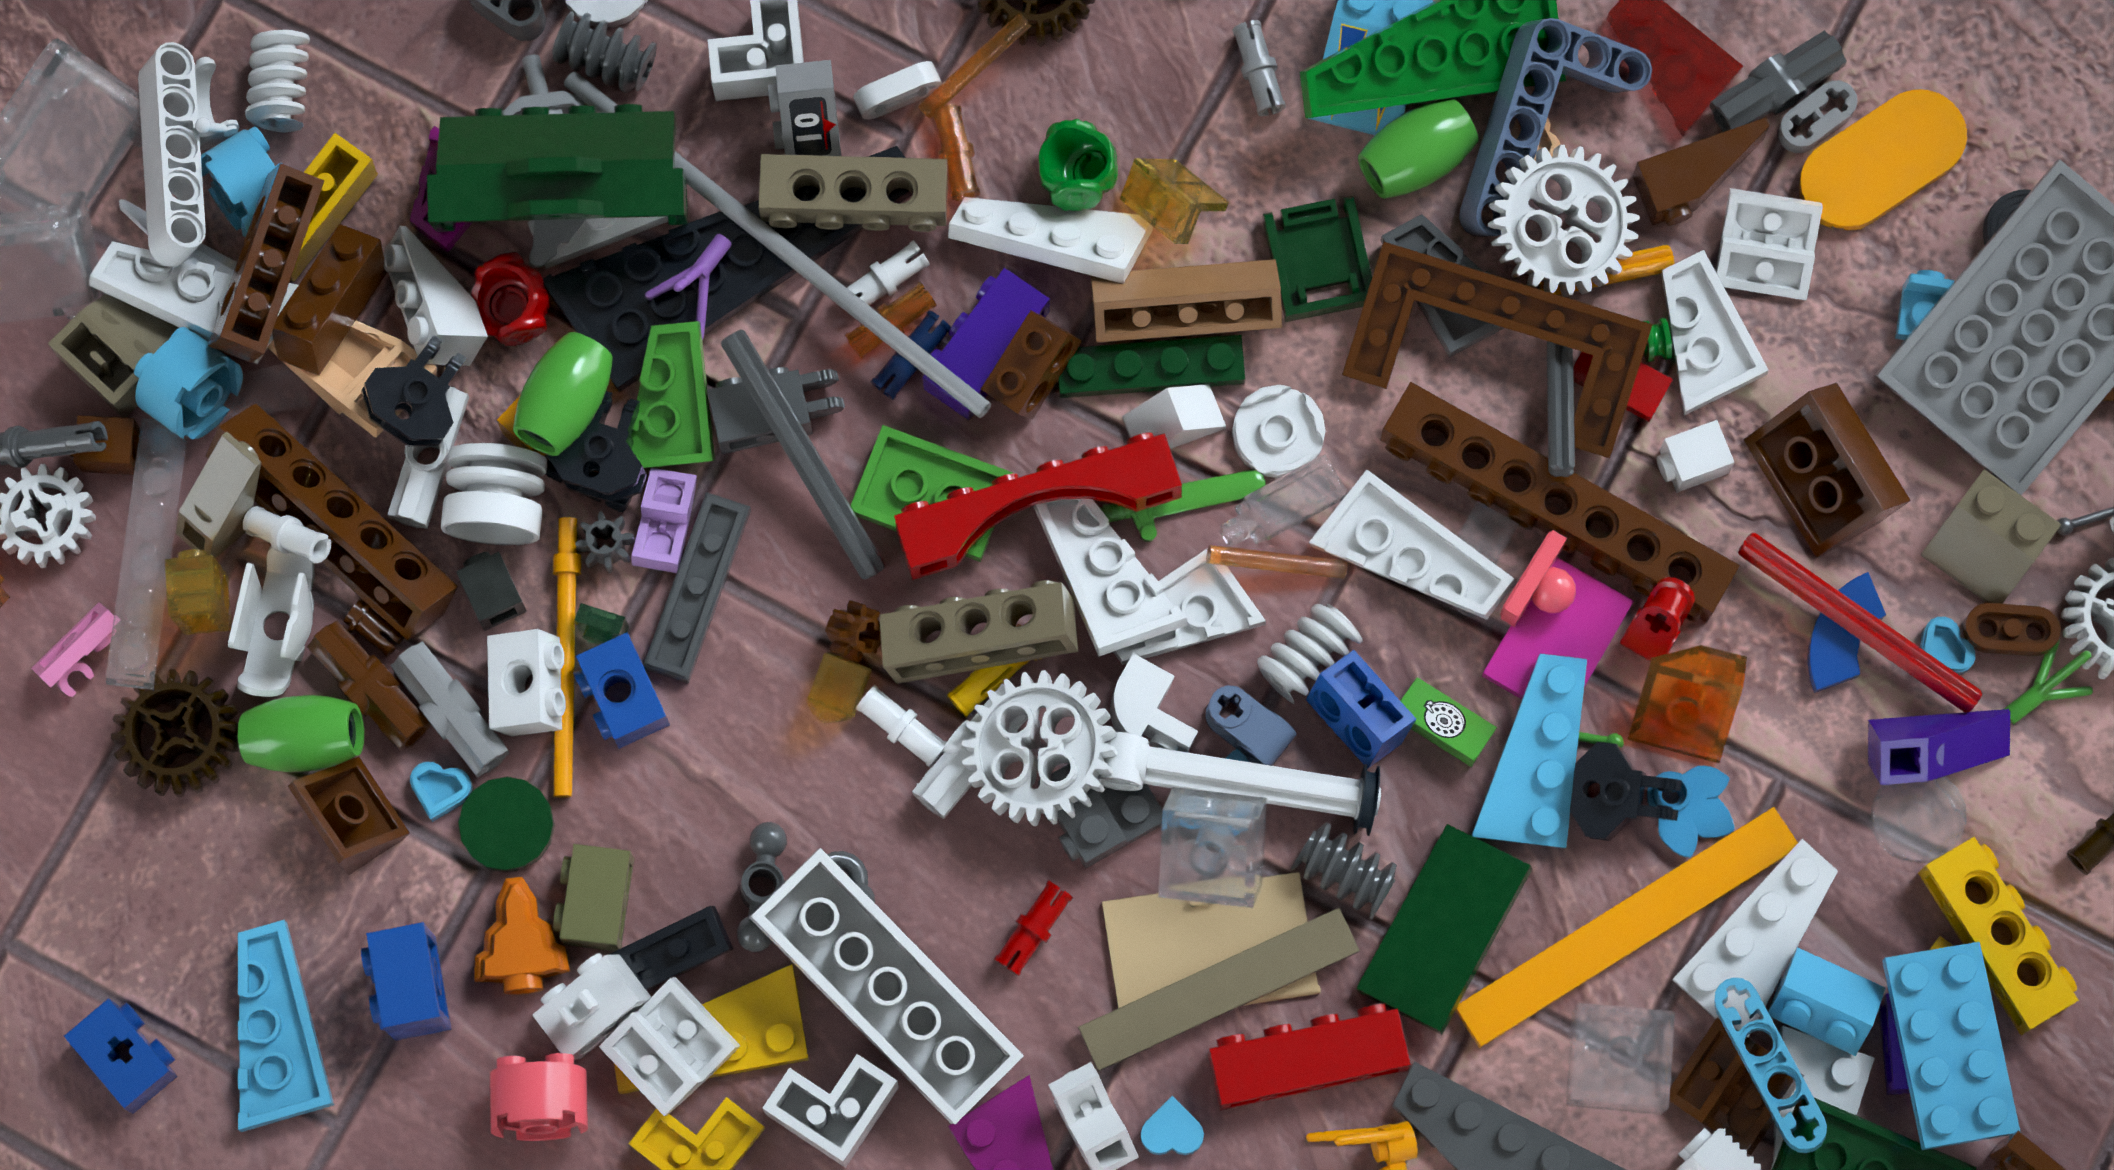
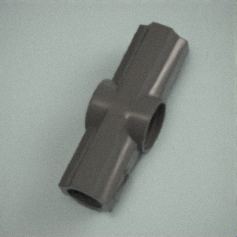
M1824 30L1786 55L1782 53L1773 55L1753 69L1746 80L1730 88L1710 102L1709 107L1713 113L1714 120L1721 130L1725 132L1762 119L1771 112L1775 115L1787 110L1807 94L1809 88L1845 66L1847 60L1844 57L1842 47L1833 35L1828 34Z

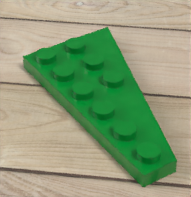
M1435 0L1300 71L1305 118L1498 91L1519 28L1526 22L1534 20L1559 19L1556 0ZM1541 29L1538 33L1537 42L1541 50L1546 51L1549 39L1546 32ZM1529 73L1524 77V87L1535 86L1534 79ZM1561 74L1559 82L1566 81V76Z

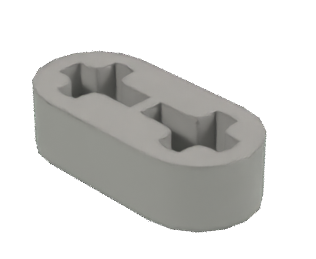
M1840 80L1829 81L1790 109L1782 118L1778 129V139L1781 145L1790 152L1805 153L1846 124L1852 117L1858 103L1857 94L1853 87ZM1828 95L1833 99L1841 96L1845 100L1842 106L1843 112L1838 108H1833L1825 115L1822 114L1821 111L1829 100ZM1810 119L1815 122L1810 126L1806 134L1807 139L1801 134L1795 138L1790 134L1793 128L1792 122L1798 126L1803 125Z

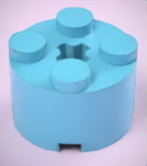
M256 126L249 130L243 129L201 155L202 177L209 173L213 179L211 181L212 187L208 189L209 193L230 224L237 231L242 228V236L244 237L247 235L267 175L279 165L275 166L266 153L270 150V147Z
M186 327L178 328L171 335L170 339L154 354L147 353L138 361L134 369L135 376L139 378L135 399L141 410L183 439L184 436H188L194 440L208 434L224 419L230 410L224 406V403L230 392L238 396L242 385L243 372L238 363L222 351L209 347L208 341Z

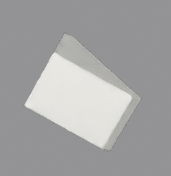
M1209 384L1166 388L1122 416L1130 438L1147 432L1153 433V436L1165 433L1170 449L1226 429L1225 422Z

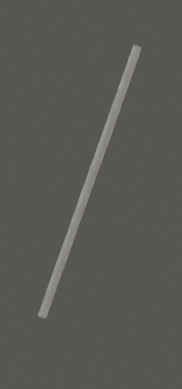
M576 71L568 75L564 81L566 88L589 106H595L596 112L614 113V106L617 105ZM675 151V168H683L686 183L977 417L981 418L988 412L991 407V403Z

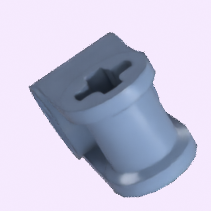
M1227 685L1216 690L1206 708L1205 719L1210 729L1235 749L1240 750L1251 763L1272 766L1297 735L1293 727L1282 717L1266 709L1237 686ZM1230 702L1235 704L1237 709L1234 715L1231 714L1227 719L1219 715L1222 706L1226 707Z

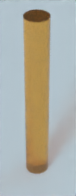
M1018 13L918 105L923 114L929 119L936 115L1031 27L1030 23L1023 15Z
M1209 545L1206 554L1207 564L1344 579L1347 573L1346 560Z

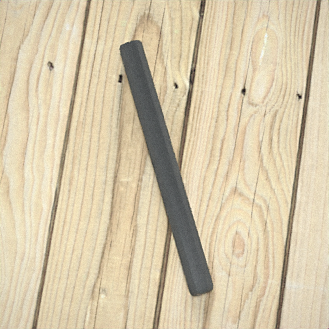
M738 330L721 341L722 348L862 579H868L878 574L885 568L884 561L744 330Z

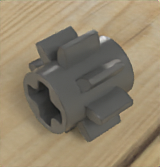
M599 512L598 521L591 525L585 522L580 524L586 534V539L579 540L575 544L578 551L591 552L586 559L588 568H593L598 562L605 565L608 573H612L613 564L620 559L627 563L631 561L628 553L625 551V545L635 543V537L632 533L621 534L625 526V520L622 516L618 517L613 523L606 520L603 512ZM612 535L615 545L612 548L604 545L599 550L596 540L599 537L607 540Z

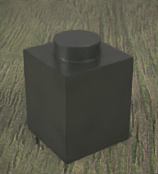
M489 552L476 554L463 563L464 568L456 571L484 631L527 612L499 552L492 555Z

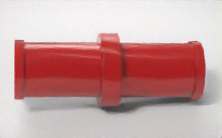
M1049 880L1027 914L1019 915L1015 921L1019 925L999 954L994 958L1002 966H1007L1017 951V955L1007 967L1009 971L1017 976H1020L1022 969L1042 941L1048 942L1052 936L1049 930L1067 904L1073 899L1069 893L1061 890L1050 905L1060 887Z

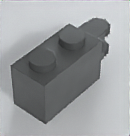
M787 367L769 369L807 435L813 434L810 419L833 415L845 408L844 400L839 396L827 397L811 402L805 401L804 392L836 384L839 381L837 371L827 369L800 375L798 369L789 371ZM740 377L724 379L716 383V388L707 390L722 455L779 442Z

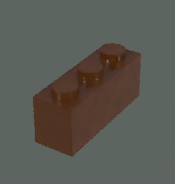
M342 224L338 225L276 319L272 335L278 360L317 375L321 374L387 273L383 266L385 259L381 239Z

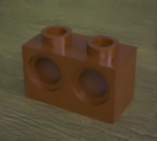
M1030 310L981 390L1017 414L1033 420L1082 341L1048 318Z

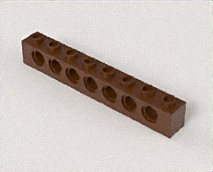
M1412 382L1409 383L1382 430L1380 441L1386 443V450L1395 457L1404 461H1409L1413 458L1427 466L1426 472L1436 480L1445 484H1450L1451 481L1456 482L1468 489L1467 495L1471 499L1487 507H1491L1492 504L1497 505L1509 512L1508 518L1525 529L1532 530L1533 527H1536L1547 534L1549 531H1556L1567 538L1562 550L1569 553L1577 550L1591 558L1590 563L1592 566L1607 575L1614 576L1617 572L1633 581L1631 586L1646 597H1649L1660 579L1670 577L1668 573L1670 567L1682 566L1686 568L1692 577V582L1687 585L1690 586L1695 596L1694 605L1686 617L1689 621L1697 622L1698 619L1706 623L1709 621L1740 567L1736 562L1576 473L1569 477L1552 476L1548 471L1547 457ZM1436 429L1444 434L1446 442L1441 446H1430L1424 442L1421 434L1425 430ZM1467 452H1478L1484 456L1487 465L1481 469H1471L1465 465L1462 456ZM1511 474L1519 475L1525 479L1528 488L1522 492L1510 491L1505 486L1503 478ZM1551 497L1561 498L1566 502L1569 511L1563 515H1554L1546 509L1544 501ZM1591 520L1602 521L1607 525L1610 535L1605 538H1595L1587 532L1585 524ZM1632 543H1641L1649 549L1651 558L1647 561H1636L1629 556L1627 546Z

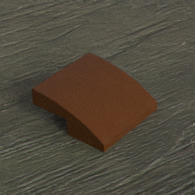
M1717 1017L1664 1098L1713 1131L1725 1129V1136H1732V1143H1739L1741 1150H1747V1154L1752 1155L1774 1120L1720 1018ZM1746 1037L1744 1044L1750 1054L1761 1057L1769 1053L1768 1050ZM1780 1073L1770 1078L1767 1088L1773 1097L1784 1100L1792 1095L1796 1085L1790 1076Z

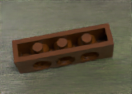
M282 163L268 173L208 343L209 347L250 363L265 354L324 180Z

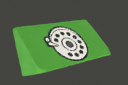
M1418 677L1401 699L1404 706L1416 718L1411 730L1471 768L1497 729L1493 724Z

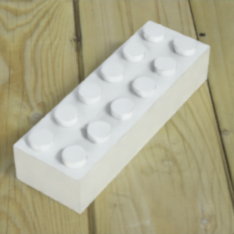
M821 848L807 859L749 916L760 930L949 1123L956 1124L1024 1056Z

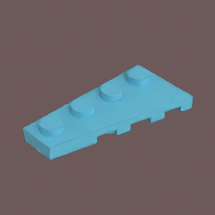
M1548 654L1538 655L1471 836L1482 839L1566 848L1587 659Z

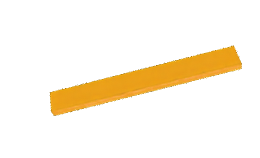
M1772 807L1459 1003L1455 1011L1480 1049L1782 860L1798 842L1775 807Z

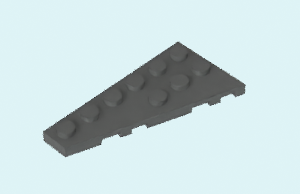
M1415 1061L1392 1105L1431 1147L1435 1148L1456 1170H1626Z

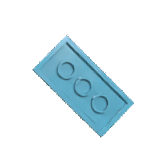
M1980 942L1884 958L1882 963L1921 1149L1927 1150L2009 1136L2018 1130L2020 1131Z

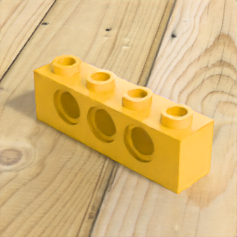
M1972 837L1925 865L1918 874L1962 944L1980 942L1989 986L2022 1036L2079 1001L2074 993L2077 991V985L2069 971L2063 966L2058 968L2048 953L2051 950V945L2042 929L2037 925L2032 927L2022 912L2025 909V904L2018 891L2011 884L2006 886L1997 873L1996 869L1999 868V863L1992 850L1986 844L1980 845L1976 838ZM1976 882L1985 889L1987 898L1984 904H1976L1968 899L1965 893L1966 883ZM1993 923H2003L2009 927L2012 932V942L2010 945H2002L1994 940L1991 934ZM2026 963L2036 969L2038 973V983L2036 986H2028L2020 981L2017 975L2019 964Z

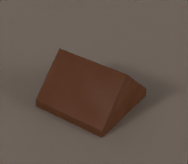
M359 756L336 766L328 767L296 779L288 785V788L329 850L348 875L410 834Z

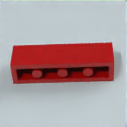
M1376 1004L1358 1009V1017L1339 1021L1338 1014H1329L1311 1019V1027L1293 1031L1291 1024H1282L1264 1029V1037L1246 1041L1244 1034H1235L1217 1039V1047L1209 1048L1208 1057L1220 1111L1408 1071L1411 1063L1398 1008L1386 1011L1385 1004Z

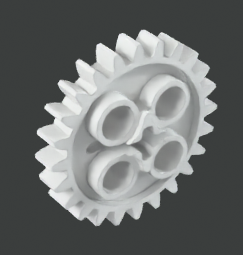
M1559 145L1554 148L1552 157L1546 147L1536 151V161L1529 155L1519 160L1522 171L1512 167L1505 172L1512 184L1502 182L1496 185L1495 190L1504 197V200H1495L1489 204V208L1500 213V217L1489 222L1488 227L1501 230L1502 236L1494 239L1491 244L1492 246L1505 245L1507 252L1502 255L1499 261L1500 263H1506L1514 260L1517 265L1511 274L1513 278L1526 272L1529 274L1527 286L1534 288L1542 281L1544 282L1543 290L1554 293L1559 285L1562 296L1569 297L1574 293L1575 284L1583 295L1592 291L1591 280L1598 287H1601L1608 283L1606 272L1615 275L1622 271L1619 262L1615 258L1625 260L1632 256L1633 253L1623 244L1624 242H1632L1638 239V234L1627 229V225L1639 220L1640 217L1633 213H1627L1626 206L1636 201V197H1622L1620 191L1627 185L1628 180L1623 179L1614 183L1611 179L1616 169L1614 164L1602 170L1599 168L1601 154L1596 153L1585 161L1583 147H1577L1568 157L1565 145ZM1547 179H1552L1559 183L1562 189L1560 201L1551 199L1546 193L1545 184ZM1533 200L1542 210L1531 208L1528 205V201ZM1588 201L1595 202L1601 208L1602 218L1600 223L1593 222L1587 216L1586 204ZM1563 212L1567 214L1565 222L1571 226L1565 230L1560 228L1562 219L1557 216ZM1528 219L1536 221L1541 227L1542 237L1539 242L1531 240L1525 232V224ZM1592 232L1599 237V242H1594L1593 238L1587 233ZM1568 241L1576 243L1582 251V259L1579 264L1573 263L1566 255L1565 248Z
M1046 670L1041 671L1037 683H1034L1031 677L1026 672H1023L1021 686L1015 687L1008 679H1005V694L1000 696L992 690L987 692L993 703L989 708L983 705H975L974 708L982 716L980 722H966L967 728L975 734V738L962 741V746L967 751L974 753V755L962 760V763L968 770H977L968 778V782L974 788L983 786L977 796L984 803L994 800L992 809L999 816L1009 808V818L1014 823L1018 824L1026 812L1028 821L1033 826L1038 825L1041 814H1045L1047 819L1054 825L1057 824L1059 810L1063 809L1071 818L1075 817L1073 803L1078 800L1085 806L1090 807L1092 803L1087 795L1090 789L1104 792L1105 789L1097 778L1099 774L1112 775L1114 772L1104 762V758L1117 756V750L1105 742L1116 737L1117 734L1112 726H1102L1111 716L1105 708L1096 710L1101 700L1095 693L1085 696L1087 688L1081 681L1076 682L1069 689L1070 680L1063 673L1052 684L1051 676ZM1046 708L1042 719V726H1040V721L1038 720L1039 710ZM1021 715L1028 716L1027 725L1022 731L1009 733V725L1014 718ZM1064 717H1074V726L1068 733L1063 735L1055 734L1056 724ZM1042 738L1048 746L1047 748L1039 749L1037 759L1031 750L1040 747ZM1013 762H1023L1024 768L1019 777L1006 780L1004 777L1006 768ZM1061 763L1070 764L1071 769L1065 779L1056 782L1051 781V773L1057 765ZM1038 770L1040 785L1037 789H1033L1032 786L1035 783Z

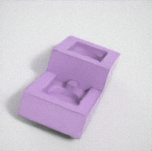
M657 468L650 469L641 504V520L631 555L632 566L677 573L686 541L697 475Z

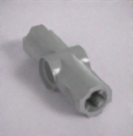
M423 641L401 653L395 662L390 665L395 675L420 703L418 708L443 740L448 739L477 778L485 773H489L501 764L503 759L509 754V751L494 730L489 729V725L479 714L482 712L461 683L449 676Z

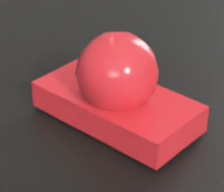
M1554 530L1548 532L1503 605L1500 619L1515 627L1531 600L1540 610L1548 613H1559L1566 610L1574 602L1576 584L1572 576L1563 569L1552 567L1564 547L1566 537Z

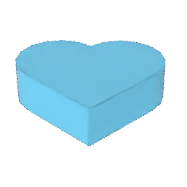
M1936 617L1931 619L1924 627L1920 642L1921 649L1959 675L1966 673L1971 668L1976 659L1975 649L1968 640L1960 637V629L1957 623L1948 617Z
M423 762L418 764L410 775L411 787L432 822L464 804L473 791L470 777L464 770L450 767L443 770L440 765L434 762Z
M1171 1096L1145 1122L1140 1137L1144 1148L1152 1154L1162 1155L1173 1150L1177 1154L1189 1155L1196 1152L1202 1145L1204 1132L1200 1123Z

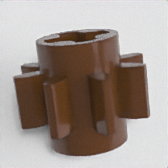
M849 600L847 610L834 609L825 629L829 640L833 642L829 650L856 662H861L863 653L876 654L877 648L881 644L880 622L877 620L880 612L852 600Z

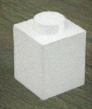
M1717 420L1665 438L1659 450L1661 455L1657 456L1658 468L1665 482L1672 481L1676 493L1729 474L1735 463Z

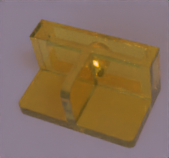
M1135 158L1120 196L1122 202L1174 244L1189 243L1201 211H1226L1229 204L1225 198L1175 159Z

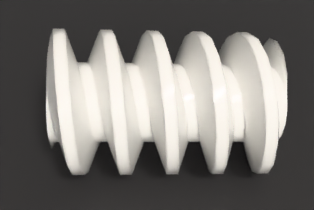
M270 30L261 32L251 39L250 46L254 53L249 58V64L253 70L248 75V82L252 88L248 90L246 95L247 101L251 105L245 110V116L253 125L270 131L284 133L300 130L304 126L302 122L291 119V115H299L305 112L304 105L293 102L292 98L306 95L305 87L293 83L295 80H302L307 77L308 72L305 69L296 67L295 63L306 62L309 59L307 52L296 49V46L306 45L310 42L309 35L293 30Z
M1315 604L1311 608L1314 620L1308 617H1301L1297 623L1300 633L1295 630H1288L1284 634L1287 646L1281 643H1274L1270 649L1274 659L1268 656L1258 658L1257 664L1264 678L1279 694L1292 704H1294V700L1290 692L1295 690L1307 696L1309 690L1304 679L1309 677L1316 681L1320 674L1317 668L1319 664L1326 667L1333 665L1334 660L1331 656L1333 651L1343 656L1349 653L1344 643L1346 638L1358 644L1363 642L1360 633L1345 615L1330 604H1327V607Z

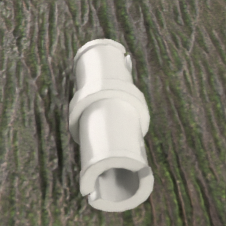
M912 240L909 245L883 263L879 264L876 261L870 265L871 271L848 286L847 289L856 296L861 294L862 296L859 298L870 306L885 294H888L890 297L898 292L896 288L898 285L924 267H928L930 263L924 253L910 263H906L907 260L918 254L919 250H921L915 241Z
M259 506L252 507L244 516L243 530H246L245 533L271 543L272 548L284 554L293 552L313 563L322 562L330 552L331 540L328 539V535L304 527L302 522L293 516L286 515L280 517Z
M876 685L866 693L856 707V710L861 711L888 733V740L893 744L899 741L924 761L929 768L941 756L942 749L947 742L940 739L916 720L917 713L912 709L906 712L881 692Z

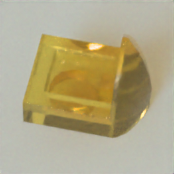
M831 652L824 653L809 696L806 699L811 713L822 723H837L852 719L857 712L856 707L861 701L872 669Z

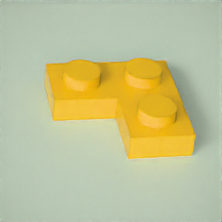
M726 1097L697 1135L670 1114L663 1116L656 1108L628 1144L660 1170H733L765 1130V1127Z

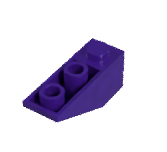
M2009 709L1870 719L1868 720V764L1880 785L1928 782L2010 756L2011 712Z

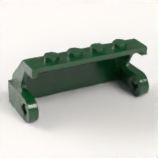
M622 104L614 106V113H596L595 106L579 105L568 107V114H549L548 107L521 108V115H503V111L500 108H479L474 110L475 116L440 117L436 175H427L428 222L436 232L455 231L456 222L668 216L669 225H688L686 177L683 168H675L676 117L674 111L642 112V105Z

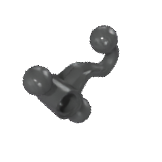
M763 822L752 830L750 846L753 852L757 854L756 862L749 865L744 871L740 884V897L744 905L749 908V913L738 924L736 934L739 944L751 952H760L768 948L772 943L749 918L771 895L766 897L755 895L749 888V882L756 877H766L773 882L775 891L785 882L781 870L775 865V858L780 856L785 850L787 835L782 827L773 822ZM834 851L827 854L842 870L848 873L852 881L875 903V895L868 886V872L863 862L854 854L845 851Z

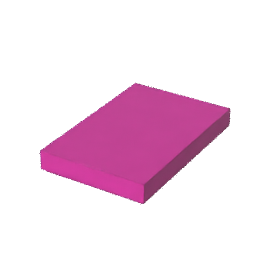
M1557 557L1552 567L1565 570L1572 576L1576 584L1574 602L1566 610L1559 613H1548L1540 610L1531 600L1516 626L1513 627L1511 625L1485 668L1482 677L1522 699L1538 655L1548 654L1587 659L1585 687L1634 600Z

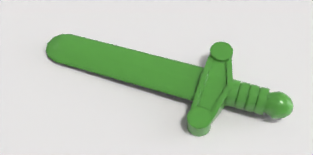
M1248 470L1183 483L1182 498L1138 512L1114 503L1104 504L1103 507L1099 508L1109 519V523L1132 518L1141 539L1145 542H1151L1157 535L1153 518L1257 496L1264 490L1266 480L1263 474L1257 470Z

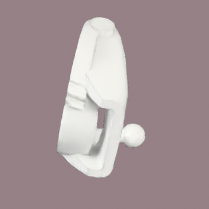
M210 57L198 59L195 65L198 119L195 123V128L199 132L200 151L215 147L238 133L239 130L237 120H226L222 123L214 122L210 107V82L216 69V64Z

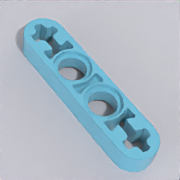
M1733 977L1726 979L1718 986L1715 992L1714 1006L1716 1013L1786 1144L1796 1152L1809 1153L1817 1150L1822 1146L1827 1131V1124L1820 1108L1755 987L1743 978ZM1734 989L1738 995L1746 993L1749 998L1745 1000L1744 1008L1748 1017L1751 1019L1758 1013L1762 1020L1748 1022L1739 1031H1736L1733 1025L1741 1024L1742 1019L1735 1007L1727 1009L1724 1007L1723 1004L1728 1001L1727 992ZM1763 1031L1772 1038L1773 1048L1767 1055L1759 1057L1747 1051L1744 1042L1751 1032ZM1780 1073L1790 1076L1796 1085L1794 1094L1784 1100L1773 1097L1767 1088L1770 1078ZM1801 1099H1804L1807 1103V1106L1799 1107L1803 1120L1806 1123L1815 1122L1818 1126L1813 1130V1140L1808 1142L1803 1136L1795 1138L1792 1135V1132L1796 1129V1120L1791 1111L1785 1117H1782L1779 1113V1110L1794 1107Z

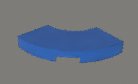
M1869 572L1854 578L1838 590L1878 619L1882 620L1886 616ZM1821 612L1810 636L1807 656L1808 672L1814 693L1858 678L1860 675L1857 658L1860 639Z

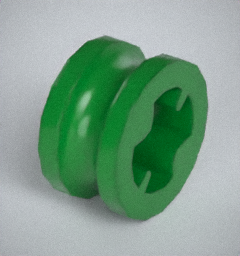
M1660 318L1657 324L1652 325L1644 350L1646 362H1654L1656 356H1662L1664 360L1672 358L1671 335L1666 318Z

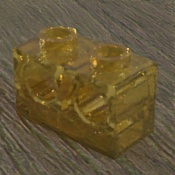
M194 549L179 552L178 558L165 559L168 615L184 635L231 631L229 579L215 557L207 555V552L204 550Z

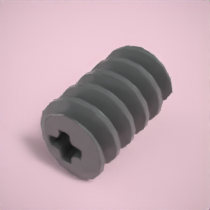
M573 11L569 12L555 39L552 50L554 61L563 64L569 60V66L574 71H580L586 66L588 77L597 78L602 74L604 84L613 86L619 81V88L622 92L630 93L634 89L638 92L652 70L657 52V43L651 42L643 52L639 50L641 36L636 34L628 44L623 43V28L619 27L609 37L606 35L608 21L602 20L593 30L590 28V13H585L578 22L573 21Z
M1326 822L1316 831H1313L1290 870L1293 871L1303 862L1306 863L1304 872L1306 880H1311L1321 872V889L1326 891L1334 883H1339L1336 898L1342 901L1354 892L1353 908L1359 910L1368 902L1372 903L1369 918L1373 919L1396 881L1394 877L1397 865L1391 862L1382 870H1379L1380 854L1374 852L1365 860L1361 859L1364 844L1360 842L1351 849L1346 850L1345 846L1348 835L1344 832L1331 841L1329 839L1331 824Z

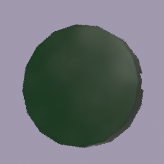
M512 777L491 779L474 789L462 805L458 822L461 841L471 857L489 870L504 873L519 871L518 869L525 868L528 865L531 866L540 860L551 845L555 828L551 806L542 792L526 780Z

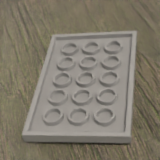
M2060 159L2051 166L1875 375L1877 379L1993 476L2020 495L2026 491L2114 387V204Z

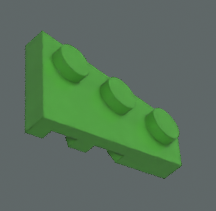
M700 321L651 326L637 400L640 401V408L631 434L634 441L632 451L643 468L715 460Z

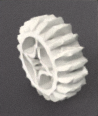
M2110 558L2105 563V570L2098 564H2094L2088 569L2089 578L2080 575L2074 581L2078 591L2070 590L2065 596V600L2072 607L2065 608L2061 612L2062 619L2074 623L2063 630V637L2069 639L2077 638L2078 640L2069 649L2070 654L2078 655L2082 651H2090L2091 658L2082 667L2083 669H2089L2095 662L2101 666L2098 671L2099 679H2105L2114 670V600L2107 598L2106 601L2096 598L2095 595L2104 589L2114 587V558ZM2091 615L2094 616L2093 621L2102 625L2106 630V644L2096 634L2092 625Z

